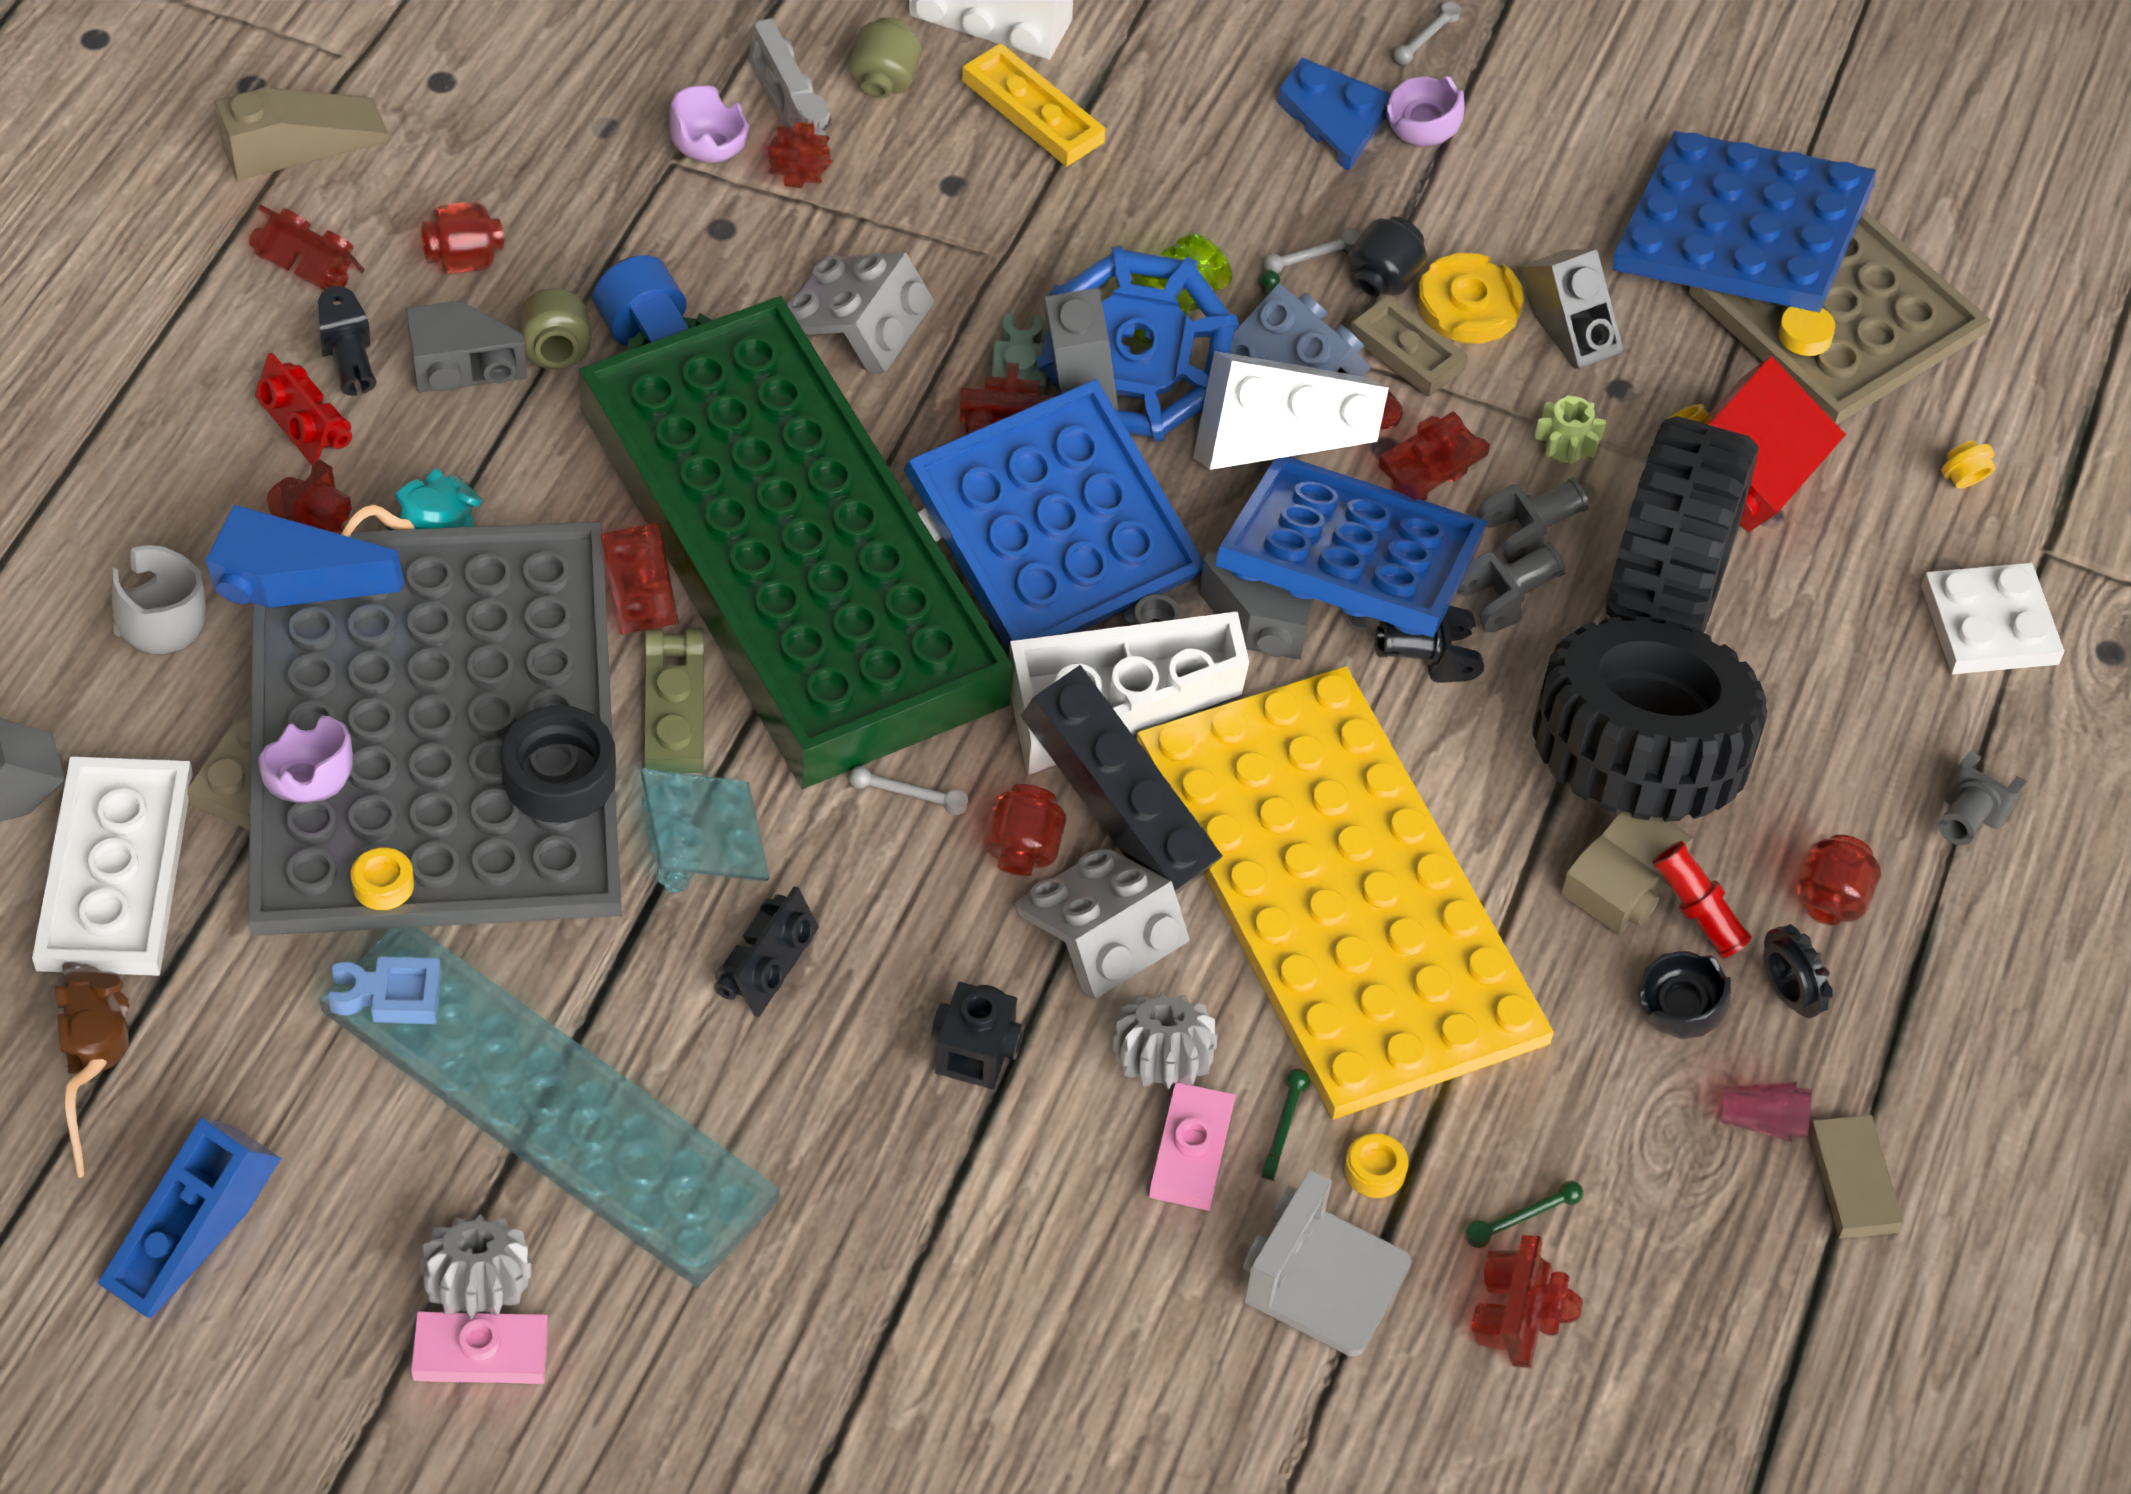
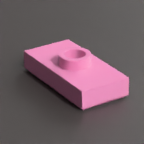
M1175 1082L1150 1186L1149 1198L1210 1211L1236 1095Z
M417 1312L412 1361L413 1381L544 1384L549 1329L548 1315L499 1314V1316H495L493 1314L477 1313L471 1320L468 1313L446 1315V1313Z

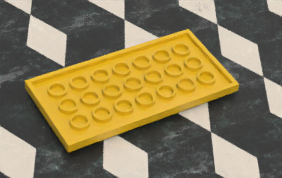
M1347 666L1138 732V743L1223 855L1204 876L1332 1120L1550 1045L1554 1033L1551 1025Z

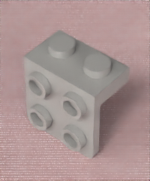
M873 252L867 255L844 257L833 255L824 258L814 267L812 276L799 294L793 297L787 306L806 335L844 333L867 372L871 374L885 373L935 301L906 252L885 254Z
M1110 849L1095 850L1085 854L1079 859L1078 864L1054 878L1038 882L1031 888L1028 894L1019 898L1015 903L1021 918L1066 942L1081 991L1093 999H1097L1190 941L1172 881Z
M1309 1169L1298 1189L1288 1186L1280 1197L1272 1216V1220L1276 1221L1277 1225L1270 1237L1258 1235L1247 1254L1243 1269L1251 1273L1245 1303L1348 1356H1359L1364 1352L1408 1274L1411 1266V1257L1406 1251L1326 1212L1332 1180Z

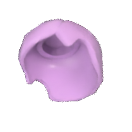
M1427 76L1406 79L1392 90L1387 104L1386 113L1391 129L1401 140L1418 147L1443 143L1457 133L1463 122L1465 109L1464 92L1457 89L1452 78L1449 76H1445L1440 80Z
M689 86L676 92L670 104L669 131L674 146L684 155L706 163L724 162L737 155L744 148L749 135V124L742 114L741 106L739 103H735L732 107L724 105L719 98L716 87Z
M330 716L319 717L316 727L312 730H301L293 723L287 725L278 741L266 745L258 757L259 773L264 785L274 796L294 803L317 802L336 795L349 778L353 765L351 738L346 725Z

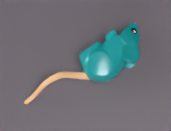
M436 468L429 473L424 483L420 479H415L396 492L395 498L402 506L399 517L392 515L382 507L369 505L360 509L351 517L341 535L350 537L356 526L363 519L372 515L377 517L388 530L474 527L471 516L472 508L480 507L483 499L475 493L463 478L456 477L453 474L445 477L442 471Z

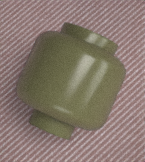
M891 17L879 18L875 22L866 24L859 30L850 59L849 70L853 78L861 85L862 90L873 97L887 98L890 94L902 93L912 85L922 52L921 43L918 37L914 35L913 28L902 20Z
M549 288L538 291L527 298L519 312L518 327L519 332L523 334L525 354L530 361L544 369L554 370L572 367L581 361L588 352L591 342L590 321L585 304L577 295L565 289Z

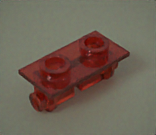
M261 204L258 207V210L268 221L263 229L260 227L256 228L249 238V245L254 248L256 256L288 272L299 255L303 258L294 270V273L323 291L333 286L345 287L349 279V275L346 272L348 268L363 274L365 269L351 254L354 246L341 236L329 230H326L323 236L309 230L311 224L287 208H283L280 214Z

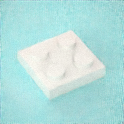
M2032 563L1926 572L1921 588L1951 674L2059 665L2064 654V648Z

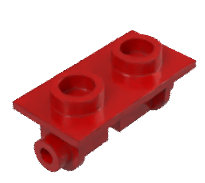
M268 353L257 384L255 397L286 433L291 442L296 445L311 465L315 466L318 464L323 448L333 446L335 449H341L351 442V424L340 415L331 403L322 404L324 394L308 377L306 370L302 366L293 365L290 362L282 364L273 353Z

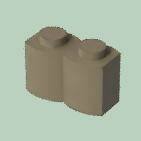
M1621 811L1603 835L1597 838L1569 869L1561 895L1618 935L1626 930L1632 922L1637 926H1641L1655 910L1659 902L1657 894L1666 885L1669 886L1661 872L1654 867L1652 861L1664 849L1679 841H1683L1687 846L1688 852H1690L1694 837L1672 822H1664L1663 817L1651 816L1649 820L1632 818V813Z

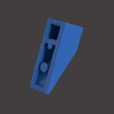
M233 505L205 560L215 593H219L222 597L233 603L247 604L251 602L268 608L400 592L405 583L398 550Z
M200 1118L98 1281V1284L145 1317L152 1318L249 1212L282 1158L234 1125Z

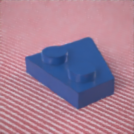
M1301 57L1280 87L1278 104L1292 118L1302 122L1305 131L1317 143L1325 139L1338 152L1337 163L1342 168L1350 171L1387 116V104L1391 93Z

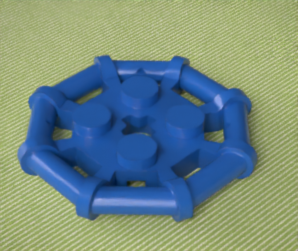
M1122 245L1111 247V253L1062 286L1055 284L1049 296L1098 288L1112 277H1116L1119 288L1113 291L1112 296L1102 302L1110 344L1116 394L1144 399L1146 413L1141 414L1118 410L1117 414L1129 434L1151 437L1154 442L1164 441V435L1203 410L1214 351L1230 354L1234 331L1239 329L1238 318L1236 315L1230 314L1197 269L1198 262L1189 256L1181 260L1123 250ZM1130 273L1168 279L1164 290L1131 284ZM1184 289H1186L1205 316L1204 318L1192 322L1188 315L1185 316L1180 309L1176 298ZM1047 328L1042 355L1037 357L1036 361L1038 370L1045 372L1059 391ZM1135 329L1144 330L1146 340L1154 342L1151 349H1143L1140 355L1131 354L1130 347L1122 345L1123 338L1133 337ZM1211 337L1205 372L1190 365L1194 338ZM1180 380H1185L1194 388L1164 410H1160L1157 396L1169 392Z

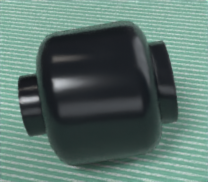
M1396 216L1390 219L1380 218L1372 221L1351 248L1348 256L1350 268L1355 274L1353 277L1355 284L1363 292L1374 297L1380 296L1381 293L1389 296L1403 294L1423 268L1427 259V252L1424 246L1425 239L1420 230L1409 221Z

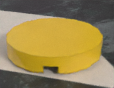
M1454 253L1438 258L1430 265L1429 271L1422 275L1417 290L1418 311L1426 324L1443 337L1461 343L1490 342L1502 338L1516 326L1524 302L1522 284L1515 273L1503 263L1502 268L1489 263L1491 257L1479 253Z

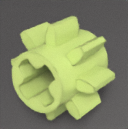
M1571 395L1560 399L1555 405L1550 402L1545 403L1542 418L1538 419L1534 437L1537 440L1546 441L1545 455L1547 457L1551 456L1557 461L1574 464L1584 455L1592 458L1595 457L1599 441L1603 437L1606 420L1594 419V403H1589L1583 398Z

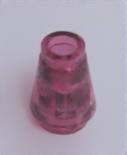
M1797 1081L1737 1087L1725 1086L1722 1123L1734 1124V1126L1789 1142H1792L1793 1136L1808 1138L1812 1089L1797 1087Z

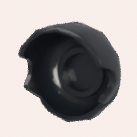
M1688 951L1662 954L1644 970L1638 988L1641 1009L1648 1021L1660 1032L1678 1039L1702 1037L1721 1024L1729 1009L1731 977L1725 975L1714 956H1699Z

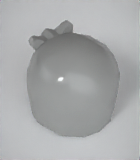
M144 545L130 549L131 570L136 574L150 571L155 573L150 581L141 586L123 589L120 585L119 569L112 568L111 600L114 635L122 636L128 644L137 650L155 655H165L186 648L197 640L207 621L202 571L184 555L167 547Z

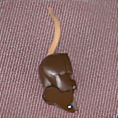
M65 962L62 965L66 987L63 985L55 986L58 1008H64V1014H58L61 1052L67 1054L68 1073L76 1074L66 1085L65 1110L76 1172L80 1178L84 1176V1164L75 1110L77 1089L95 1077L100 1071L112 1068L124 1056L129 1041L128 1027L125 1020L129 1010V1001L120 992L123 987V981L119 974L101 971L96 967L86 964Z

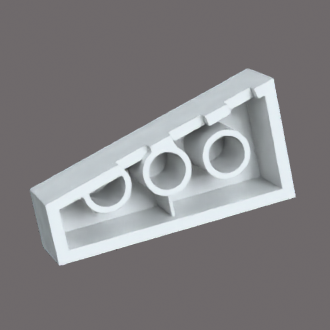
M1238 612L1010 641L1008 658L1014 666L1011 700L1027 776L1056 764L1020 715L1035 695L1079 665L1082 666L1133 736L1137 735L1139 731L1174 721L1242 695L1249 658Z

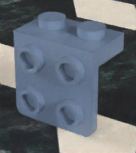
M1280 282L1233 335L1230 354L1337 372L1340 368L1346 374L1364 376L1371 369V366L1358 354L1365 345L1342 324L1334 331L1323 321L1328 314L1327 311L1311 296L1304 292L1298 299Z

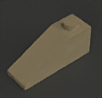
M264 87L214 100L222 147L237 181L389 141V133L373 98Z

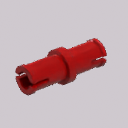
M1683 841L1670 845L1654 858L1652 864L1661 872L1681 901L1679 910L1686 919L1693 918L1706 937L1709 938L1717 949V953L1722 959L1734 955L1752 939L1751 934L1748 930L1744 929L1723 899L1725 890L1718 881H1710L1699 864L1688 852L1687 846Z

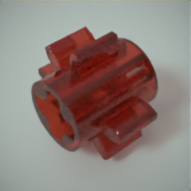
M796 121L794 128L778 126V135L773 138L769 146H766L768 160L771 165L769 173L785 176L784 186L802 188L805 182L820 184L822 182L820 175L833 162L827 145L830 140L829 136L814 134L815 128L812 123Z

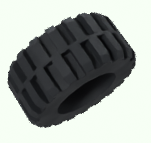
M1679 416L1663 420L1648 454L1615 562L1608 592L1609 597L1606 603V614L1610 618L1620 617L1622 621H1631L1634 616L1650 617L1651 622L1665 624L1668 621L1681 625L1682 629L1693 633L1696 630L1705 632L1735 542L1756 466L1759 446L1750 436Z
M1634 616L1631 621H1622L1620 617L1605 618L1599 625L1590 622L1581 626L1556 645L1555 651L1550 655L1532 724V735L1544 764H1549L1548 767L1551 774L1561 784L1569 783L1572 792L1585 801L1591 798L1600 802V808L1613 813H1616L1617 809L1632 813V818L1649 820L1651 816L1663 817L1664 822L1680 821L1686 815H1691L1693 819L1708 815L1714 809L1719 810L1734 800L1737 793L1744 789L1766 722L1768 712L1766 708L1767 699L1760 681H1757L1755 672L1746 661L1739 662L1737 653L1726 644L1719 646L1712 642L1710 635L1699 630L1693 633L1682 629L1681 625L1668 621L1665 624L1651 622L1650 617Z

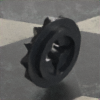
M1792 924L1769 930L1764 939L1763 960L1769 981L1779 998L1788 1007L1806 1018H1812L1827 1011L1829 999L1833 997L1832 987L1827 981L1830 971L1823 966L1821 953L1816 952L1812 947L1810 937L1805 933L1800 934L1799 930Z

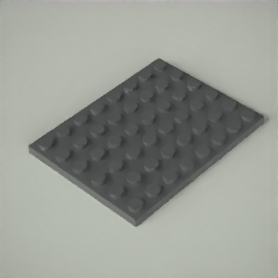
M602 522L352 532L351 538L398 550L405 581L400 592L272 608L253 603L248 924L251 936L622 916L615 788L605 805L588 817L568 823L543 822L523 814L509 800L502 783L500 760L502 740L511 725L528 712L550 705L574 706L594 714L609 728L613 738ZM321 716H330L345 724L351 738L353 765L349 778L336 795L317 802L294 803L282 800L269 792L262 781L257 760L266 745L278 741L287 725L293 723L301 730H312L316 727ZM553 744L539 748L529 755L523 763V769L531 778L541 782L565 784L579 780L589 773L594 767L595 760L586 750L576 746ZM387 847L396 849L405 854L412 864L414 876L413 892L406 902L396 908L389 910L370 909L362 905L353 893L351 882L352 865L361 854L374 848Z

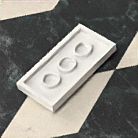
M70 757L32 956L36 971L63 972L62 965L65 962H75L96 967L101 971H110L117 974L160 976L189 802L187 792L193 778L190 761Z

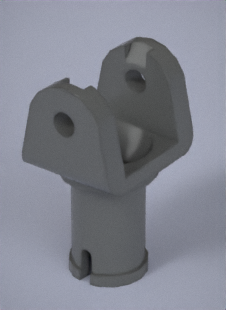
M1574 477L1534 498L1530 495H1525L1518 485L1512 484L1483 502L1477 511V516L1479 519L1488 521L1487 528L1515 519L1519 521L1523 528L1511 535L1502 545L1504 550L1503 556L1507 562L1513 563L1544 545V535L1547 534L1548 527L1581 511L1588 510L1589 501L1583 487Z
M1549 542L1509 565L1505 562H1500L1494 553L1486 552L1469 563L1457 592L1461 596H1469L1491 586L1494 587L1500 597L1488 604L1479 617L1482 619L1480 624L1487 632H1496L1518 623L1522 619L1521 602L1525 599L1524 594L1556 577L1564 575L1566 573L1564 571L1565 565L1556 548Z
M1969 751L1961 761L1946 793L1945 801L1951 807L1941 817L1942 820L1938 824L1940 833L1950 843L1966 845L1972 841L1973 836L1982 823L1994 829L2002 827L2020 799L2028 781L2016 776L2011 784L2006 787L1975 770L1981 756Z

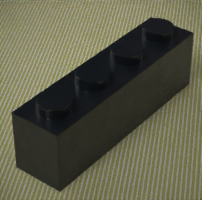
M1081 665L1032 698L1020 715L1126 858L1171 880L1175 893L1178 894L1206 874L1223 857Z

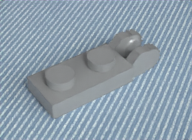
M773 19L755 21L749 62L784 129L788 131L792 140L795 141V146L809 154L810 152L816 153V151H821L826 141L823 128L828 124L830 115L824 98L813 93L809 76L806 73H801L794 60V52L789 39L786 37L782 38Z

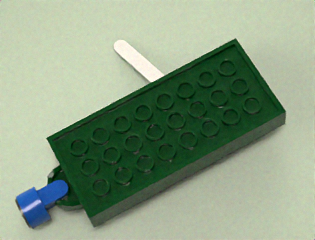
M650 255L632 256L617 262L605 271L594 288L593 303L615 340L622 345H626L627 351L579 368L581 412L801 789H806L850 771L856 766L865 765L1009 706L1014 666L936 542L942 538L939 530L926 508L917 513L782 296L714 320L709 319L700 312L697 319L683 317L686 310L685 296L661 259Z

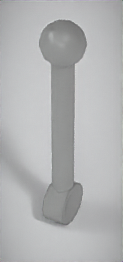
M1445 2L1441 7L1440 15L1407 46L1402 45L1396 48L1394 60L1400 65L1409 64L1413 59V53L1444 24L1459 20L1461 13L1460 5L1455 2Z
M1347 230L1339 240L1281 257L1277 254H1270L1266 256L1263 262L1265 271L1272 270L1280 273L1284 266L1342 249L1350 252L1361 234L1355 230Z
M856 766L849 773V781L855 788L863 789L869 785L944 805L946 811L952 815L963 814L968 806V796L962 790L954 789L946 794L873 775L864 766Z

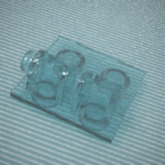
M642 768L640 774L645 793L642 798V806L649 813L650 825L647 830L649 838L652 840L650 844L652 853L658 858L657 880L665 886L668 892L677 893L687 889L689 880L694 873L768 881L770 879L749 782Z

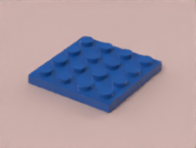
M1674 131L1614 252L1613 270L1820 312L1874 188L1876 169L1857 166L1850 162H1836L1805 156L1798 152H1784L1758 147L1746 142L1737 143L1705 137L1699 133Z
M1097 379L908 460L903 469L1008 652L1010 641L1083 631L1124 612L1133 605H1137L1142 598L1148 595L1163 594L1202 575L1203 558Z
M1291 457L1274 459L1219 547L1215 566L1231 571L1234 576L1242 580H1260L1284 588L1286 592L1297 598H1314L1338 606L1343 612L1355 617L1369 616L1393 624L1395 628L1406 634H1423L1434 638L1466 574L1469 563L1472 562L1482 542L1488 521Z

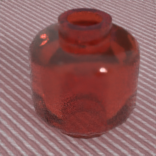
M480 202L440 205L431 211L429 220L423 221L421 225L422 246L428 264L435 263L444 275L478 272L489 269L493 264L495 251L503 250L504 235L500 219L491 218L488 210Z
M1016 784L1012 785L1010 791L1000 793L995 797L990 808L983 836V846L991 856L999 860L997 867L1000 870L1016 876H1031L1033 869L1049 867L1055 862L1067 820L1064 810L1056 803L1057 798L1055 794L1038 786Z
M1837 834L1813 843L1804 859L1794 885L1796 897L1807 908L1808 915L1819 923L1834 926L1840 924V922L1858 920L1865 915L1881 879L1880 864L1873 856V851L1869 845L1858 838Z

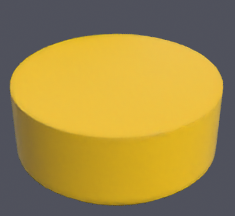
M1790 307L1782 316L1779 339L1793 353L1804 356L1821 354L1832 343L1835 332L1834 318L1824 308L1820 312Z
M387 847L374 848L361 854L351 868L352 889L356 899L362 905L374 910H389L406 902L414 889L413 868L408 857L396 849Z
M1381 1133L1365 1134L1354 1140L1347 1151L1344 1164L1345 1177L1349 1185L1364 1196L1371 1198L1387 1197L1397 1192L1403 1185L1408 1169V1156L1404 1147L1391 1136Z

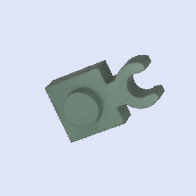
M1006 313L1002 320V341H994L991 396L1045 399L1047 374L1038 370L1036 361L1037 357L1042 355L1044 345L1040 344L1043 333V319L1041 315H1034L1033 326L1027 330H1019L1013 326V313Z

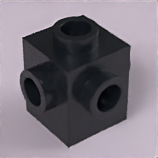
M958 981L951 1003L940 1002L932 1026L931 1037L937 1038L935 1074L994 1090L1005 1057L1015 1060L1022 1042L1025 1025L1016 1022L1018 997L1007 995L1000 989L990 985L974 986Z

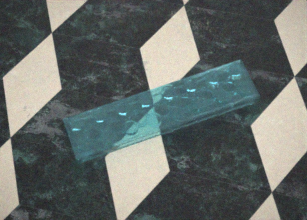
M417 927L393 928L356 964L366 972H376L378 956L440 958L442 974L436 1024L374 1023L371 1007H364L359 1012L351 1015H338L331 1012L328 1000L329 992H348L353 988L352 985L334 984L319 998L321 1011L696 1288L711 1275L780 1201V1188Z

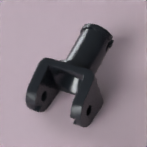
M342 286L330 287L323 291L318 299L322 357L333 356L341 381L340 386L344 394L350 396L357 395L354 383L356 380L359 381L362 393L365 394L371 391L377 384L365 349L371 346L368 318L351 290ZM335 301L341 302L339 305H334L333 303Z
M1449 606L1434 638L1423 634L1410 635L1403 633L1395 628L1393 624L1380 621V626H1377L1375 651L1378 657L1423 659V662L1428 665L1431 680L1436 683L1465 682L1477 678L1484 671L1481 653L1476 650L1452 645V641L1462 640L1472 635L1471 630L1473 627H1476L1474 615L1467 609Z

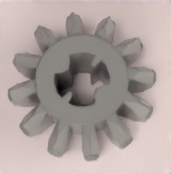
M1161 992L1159 997L1154 999L1146 996H1137L1135 1005L1129 1004L1121 1007L1116 1031L1113 1032L1115 1061L1122 1065L1124 1076L1130 1078L1141 1077L1143 1086H1149L1155 1082L1163 1083L1167 1089H1170L1172 1083L1175 1082L1193 1085L1196 1076L1209 1074L1210 1065L1214 1061V1050L1217 1049L1218 1037L1217 1029H1215V1019L1207 1015L1206 1005L1201 1003L1189 1004L1186 995L1168 998Z
M481 1213L474 1221L466 1222L458 1217H454L451 1228H433L432 1238L423 1245V1254L420 1258L421 1275L424 1276V1289L428 1293L429 1302L442 1304L446 1315H451L461 1310L467 1311L471 1320L478 1312L487 1311L495 1316H499L502 1305L512 1306L519 1304L521 1293L529 1287V1278L532 1275L531 1257H528V1245L524 1240L523 1231L509 1229L506 1218L487 1222Z

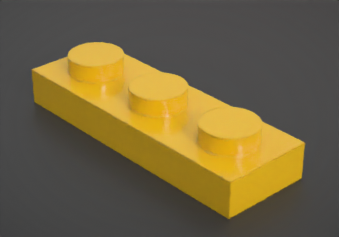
M1002 43L963 66L962 81L1066 167L1105 142L1106 128Z

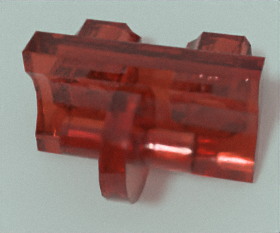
M1009 362L1007 377L985 376L984 390L961 388L960 422H964L966 436L1056 396L1040 395V380L1019 379L1020 363Z
M1452 411L1441 419L1436 416H1430L1421 421L1417 427V434L1380 456L1378 467L1392 479L1391 490L1408 495L1414 501L1418 499L1426 500L1430 491L1446 481L1454 482L1467 474L1470 466L1488 456L1490 444L1484 438H1479L1472 434L1466 428L1460 416Z
M320 459L312 465L311 474L305 481L295 479L294 477H286L275 484L267 495L270 515L334 533H341L345 526L342 524L348 519L352 511L350 497L335 488L332 466Z
M651 523L601 533L620 634L625 635L644 631L648 628H660L679 624L660 524Z
M1522 1235L1519 1251H1488L1484 1267L1486 1288L1488 1293L1509 1294L1507 1305L1479 1303L1475 1307L1471 1324L1477 1345L1507 1350L1513 1367L1532 1368L1539 1331L1548 1336H1555L1559 1332L1560 1324L1575 1322L1581 1317L1583 1299L1578 1293L1568 1288L1569 1275L1560 1271L1552 1273L1551 1264L1541 1257L1543 1245L1541 1236Z

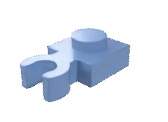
M378 956L376 972H366L362 967L351 962H340L332 965L334 984L352 985L353 988L344 993L329 992L328 1000L331 1012L338 1015H351L359 1012L364 1007H371L374 1023L436 1024L442 974L440 958Z

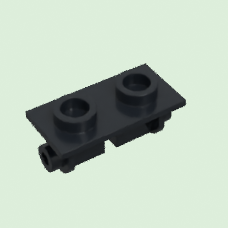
M794 886L787 897L777 894L773 899H766L763 902L760 911L743 934L746 943L754 946L751 948L736 945L724 964L715 972L717 980L714 985L715 991L728 1000L735 999L737 995L744 996L754 1016L760 1017L819 929L799 887Z

